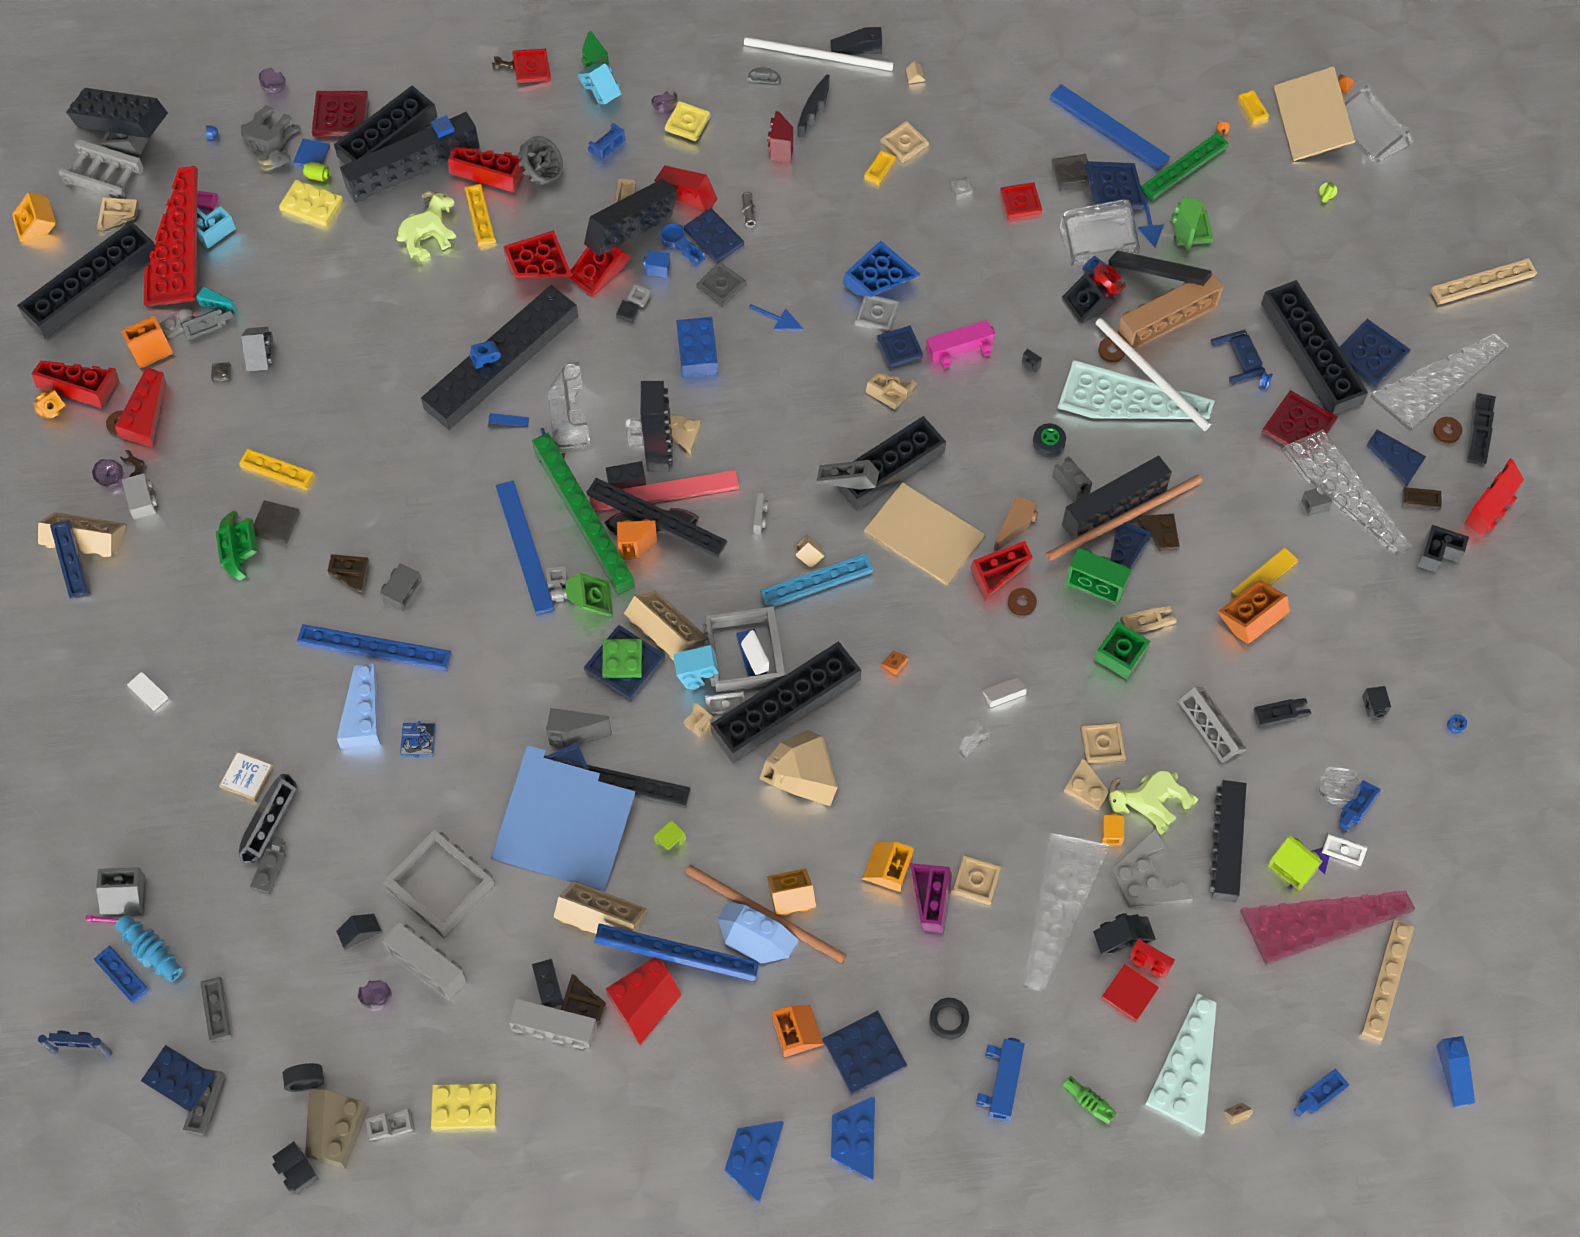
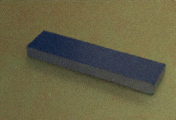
M70 520L50 525L69 598L72 599L89 594L88 584Z

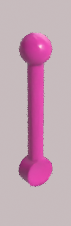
M86 915L85 920L87 921H104L116 923L119 920L115 918L95 917L92 915Z

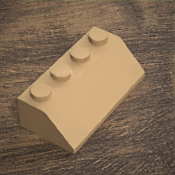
M57 512L38 522V544L45 545L47 548H56L50 525L70 520L78 551H81L83 554L96 553L102 557H110L119 550L126 530L125 523Z
M656 590L635 595L624 612L630 622L642 629V632L653 639L656 645L664 649L673 660V654L700 648L705 644V640H708L704 633Z
M572 881L558 897L553 918L595 934L599 923L638 932L647 908Z

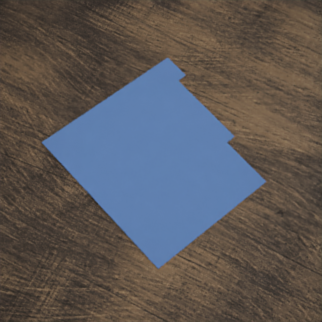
M527 745L491 859L570 882L576 881L591 888L605 891L636 791L599 782L600 773L544 758L546 750Z

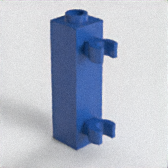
M1004 1039L1002 1048L994 1045L987 1046L985 1056L999 1058L998 1070L992 1097L978 1093L976 1105L990 1107L988 1116L990 1118L1010 1121L1025 1045L1019 1039Z

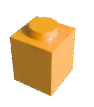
M1117 813L1104 815L1102 819L1101 844L1122 846L1124 840V816H1119Z

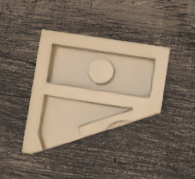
M102 197L97 229L104 231L136 219L139 202L133 199Z
M670 414L673 442L677 445L680 444L686 449L688 454H691L701 427V421Z
M1085 759L1081 760L1064 790L1065 793L1098 811L1109 793Z

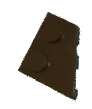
M1174 513L1138 516V523L1142 524L1147 531L1152 532L1151 539L1155 542V546L1159 551L1179 550L1180 545Z
M331 554L327 570L328 574L357 592L363 593L369 558Z
M572 974L560 1010L594 1018L597 1024H600L606 1002L593 993L588 986L584 985L576 975Z

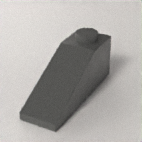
M870 460L820 465L816 482L853 489L876 488L879 471Z

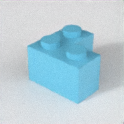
M606 63L592 64L577 73L584 89H591L599 104H606L621 95L620 85L614 80L612 70Z
M221 206L207 216L197 207V239L207 249L236 229L232 217Z
M711 645L673 654L676 675L686 689H698L700 686L705 685V678H710L714 674L719 673L716 652Z

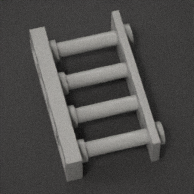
M78 139L75 146L79 155L70 170L67 171L61 168L58 170L62 181L69 185L73 184L108 195L111 198L126 199L122 188L129 176L134 172L142 174L144 170L140 158ZM85 158L94 159L84 176L76 173ZM100 163L110 164L100 181L92 178ZM116 168L125 169L116 185L107 183Z

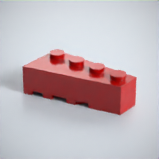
M148 367L145 368L115 425L119 438L154 448V438L157 433L158 419H160L161 404H163L167 385L163 372Z

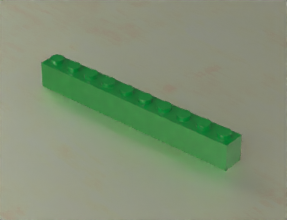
M549 432L533 439L532 443L535 454L616 594L620 595L635 588L631 572Z

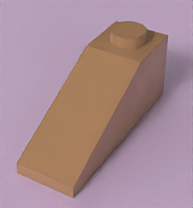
M1016 496L995 540V551H998L1028 529L1031 521H1036L1039 513L1036 511V503Z

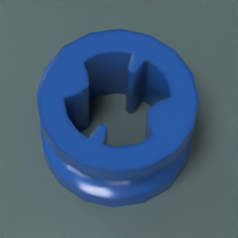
M1264 371L1259 387L1264 386L1265 389H1268L1273 374H1267Z
M1455 714L1448 720L1447 727L1453 733H1461L1467 727V720L1464 716ZM1459 721L1461 724L1455 727L1454 723Z

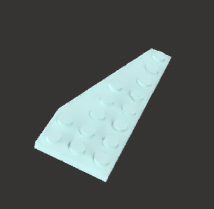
M1073 360L1058 405L1059 409L1090 418L1191 419L1157 384ZM1176 390L1205 419H1209L1215 400Z

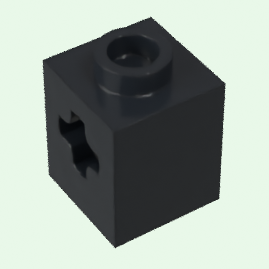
M1386 686L1366 688L1362 698L1367 716H1375V718L1386 716L1391 709Z

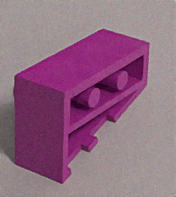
M910 863L923 930L944 933L952 880L950 867Z

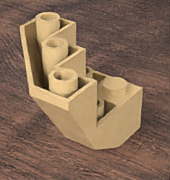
M806 730L781 742L767 758L759 777L760 780L772 786L831 806L838 788L824 737L810 730Z

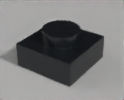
M622 300L616 313V318L633 323L640 309L639 305Z
M1027 348L1023 353L1022 364L1026 368L1037 372L1041 368L1042 357Z

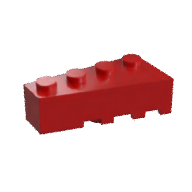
M455 147L448 158L450 174L510 192H515L524 176V167H519L521 160L510 152L496 154L490 150L478 152V149Z
M40 360L31 373L36 388L46 391L52 389L58 395L99 408H103L119 383L115 368H108L107 370L100 369V366L88 368L82 367L80 364L68 366L61 362Z

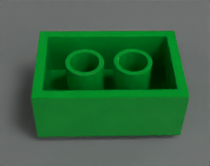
M1078 548L1069 566L1066 584L1119 605L1132 569H1129L1124 564L1112 562L1107 557L1095 555L1090 550Z

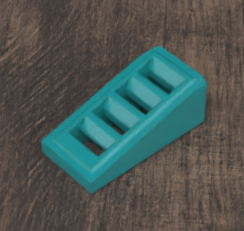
M203 287L196 296L199 305L215 310L220 309L221 311L231 310L234 314L237 312L233 300L207 287Z

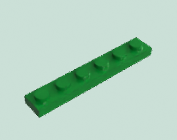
M1216 132L1141 185L1142 192L1151 200H1154L1225 150L1229 143Z

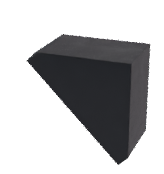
M373 913L351 916L336 932L345 950L382 933V930Z

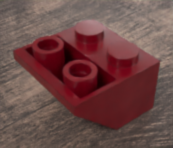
M775 111V116L770 121V128L772 129L771 132H768L767 142L769 143L767 152L770 153V160L791 163L793 154V126L779 111Z

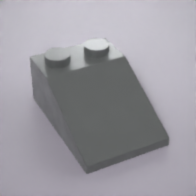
M550 708L546 726L549 744L559 749L577 742L580 745L604 738L612 733L609 716Z

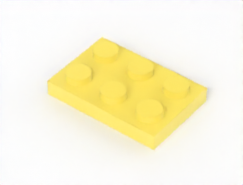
M295 180L279 207L282 211L327 227L341 205L343 198L338 194Z
M433 1085L431 1128H495L497 1085Z

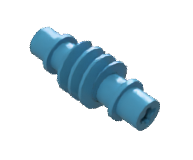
M129 915L122 916L116 922L115 929L122 935L121 939L124 942H129L132 945L131 954L136 956V959L142 962L144 967L154 966V972L157 975L162 974L169 982L176 980L182 974L183 968L176 962V957L173 954L169 955L167 953L169 946H164L165 941L163 939L159 940L160 936L154 934L153 929L144 931L142 929L143 924L139 921L135 922Z

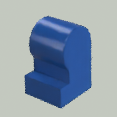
M494 341L471 345L470 358L476 369L483 367L485 363L495 362L501 357V353Z

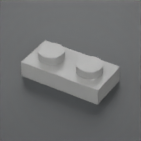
M757 492L753 528L754 534L761 535L762 528L766 527V517H763L764 511L767 512L768 500H765V493Z

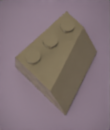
M309 1089L305 1156L346 1169L369 1109L364 1101L328 1090Z

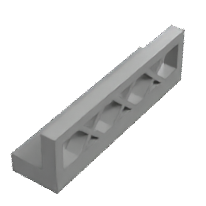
M1194 687L1178 700L1222 764L1226 763L1234 755L1242 754L1247 750L1203 687ZM1192 696L1196 701L1195 709L1189 708L1186 704V701ZM1199 712L1205 713L1207 716L1206 725L1198 721ZM1210 728L1217 730V740L1210 738ZM1221 744H1227L1231 750L1225 757L1220 752Z

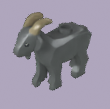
M267 105L254 114L252 121L241 125V135L249 147L253 150L259 149L266 152V160L257 158V161L260 163L259 167L264 171L281 167L291 160L290 155L287 154V149L281 152L280 150L292 134L301 130L299 125L293 124L285 129L292 120V117L285 113L273 127L263 124L264 120L270 118L274 113V109Z

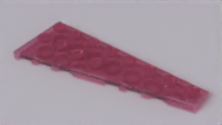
M1405 890L1369 896L1366 894L1359 897L1347 896L1340 899L1328 898L1300 901V903L1292 904L1280 903L1273 906L1241 908L1240 912L1265 965L1410 913L1415 910V907Z

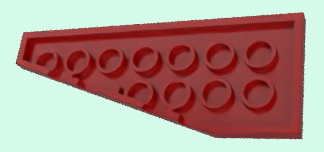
M195 166L178 168L172 185L173 192L171 198L167 201L166 205L168 207L166 213L162 216L155 237L156 244L154 250L150 252L149 257L151 259L149 265L144 270V306L146 307L196 300L198 168Z

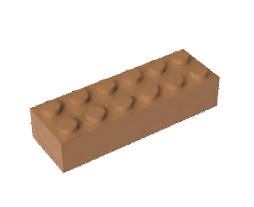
M1213 272L1204 286L1185 282L1182 286L1169 290L1161 297L1157 296L1151 302L1141 304L1137 309L1124 313L1121 316L1118 334L1133 349H1136L1217 307L1224 286Z

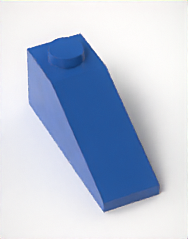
M1458 1036L1442 1039L1436 1046L1453 1107L1474 1104L1475 1098L1470 1060L1464 1037Z

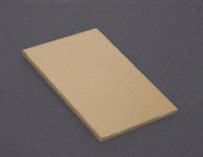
M1334 66L1274 85L1294 161L1355 142Z
M904 483L898 487L864 529L865 533L946 585L957 574L986 536Z

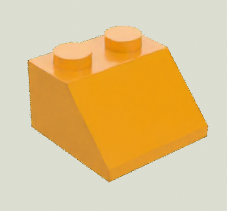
M28 192L12 213L20 242L47 235L56 224L47 196Z
M806 868L767 876L776 915H788L791 912L799 910L808 911L816 907L813 885Z

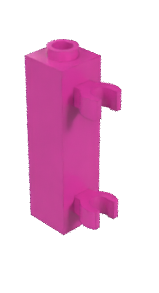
M988 320L927 338L926 350L931 361L940 360L943 369L951 367L949 363L951 362L950 357L981 348L983 356L991 355L990 350L992 349L991 344H993L995 330L993 326H990Z

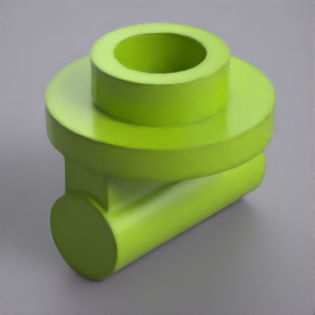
M1325 182L1320 186L1321 201L1327 203L1329 199L1337 194V186L1333 182Z

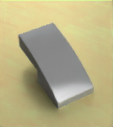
M404 1109L392 1114L383 1113L365 1119L369 1140L382 1139L414 1131L410 1109Z

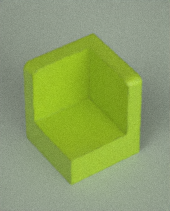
M671 820L654 835V840L657 845L661 844L666 850H669L676 843L682 845L686 841V836Z

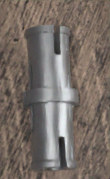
M744 192L741 196L745 225L753 227L756 224V206L753 203V194L751 192Z

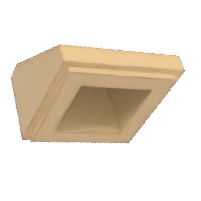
M1244 1103L1224 1110L1230 1125L1249 1118L1253 1112Z

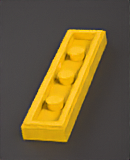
M477 184L464 187L478 246L496 243L482 185Z
M248 448L239 462L240 467L307 490L315 476L312 471Z
M1283 548L1232 590L1231 595L1236 598L1259 579L1269 585L1273 584L1297 564L1298 559L1286 548Z

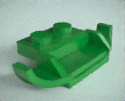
M232 511L221 520L219 530L216 531L220 565H223L231 576L241 581L247 577V573L240 566L245 564V560L257 553L258 550L253 519L246 518L238 524L234 523L233 518L238 515V512Z

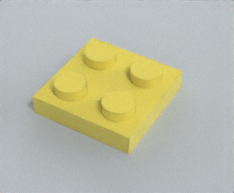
M679 101L665 125V131L697 141L710 118V112Z

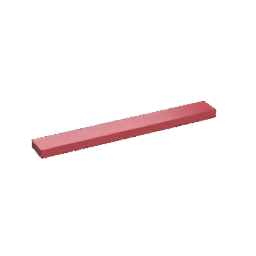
M736 470L621 490L653 504L739 489ZM589 496L590 504L595 513L617 510Z

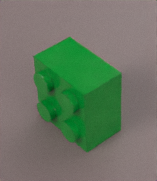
M1117 621L1098 648L1094 660L1128 680L1148 651L1151 641Z

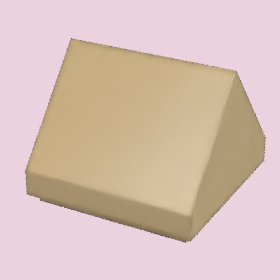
M913 61L905 69L908 84L925 81L922 66Z

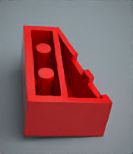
M664 165L654 180L657 182L663 178L678 190L676 195L677 201L699 211H707L717 201V196L707 174Z
M1025 541L973 560L970 569L985 601L1030 564L1033 557Z

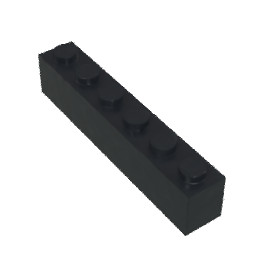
M1222 780L1220 786L1216 787L1215 798H1219L1218 805H1215L1214 809L1217 823H1214L1213 835H1216V842L1212 843L1211 850L1215 857L1214 861H1211L1210 866L1213 880H1210L1209 892H1212V899L1236 902L1240 896L1247 783Z

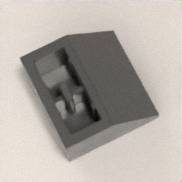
M139 867L98 869L96 891L100 915L142 914L145 875Z

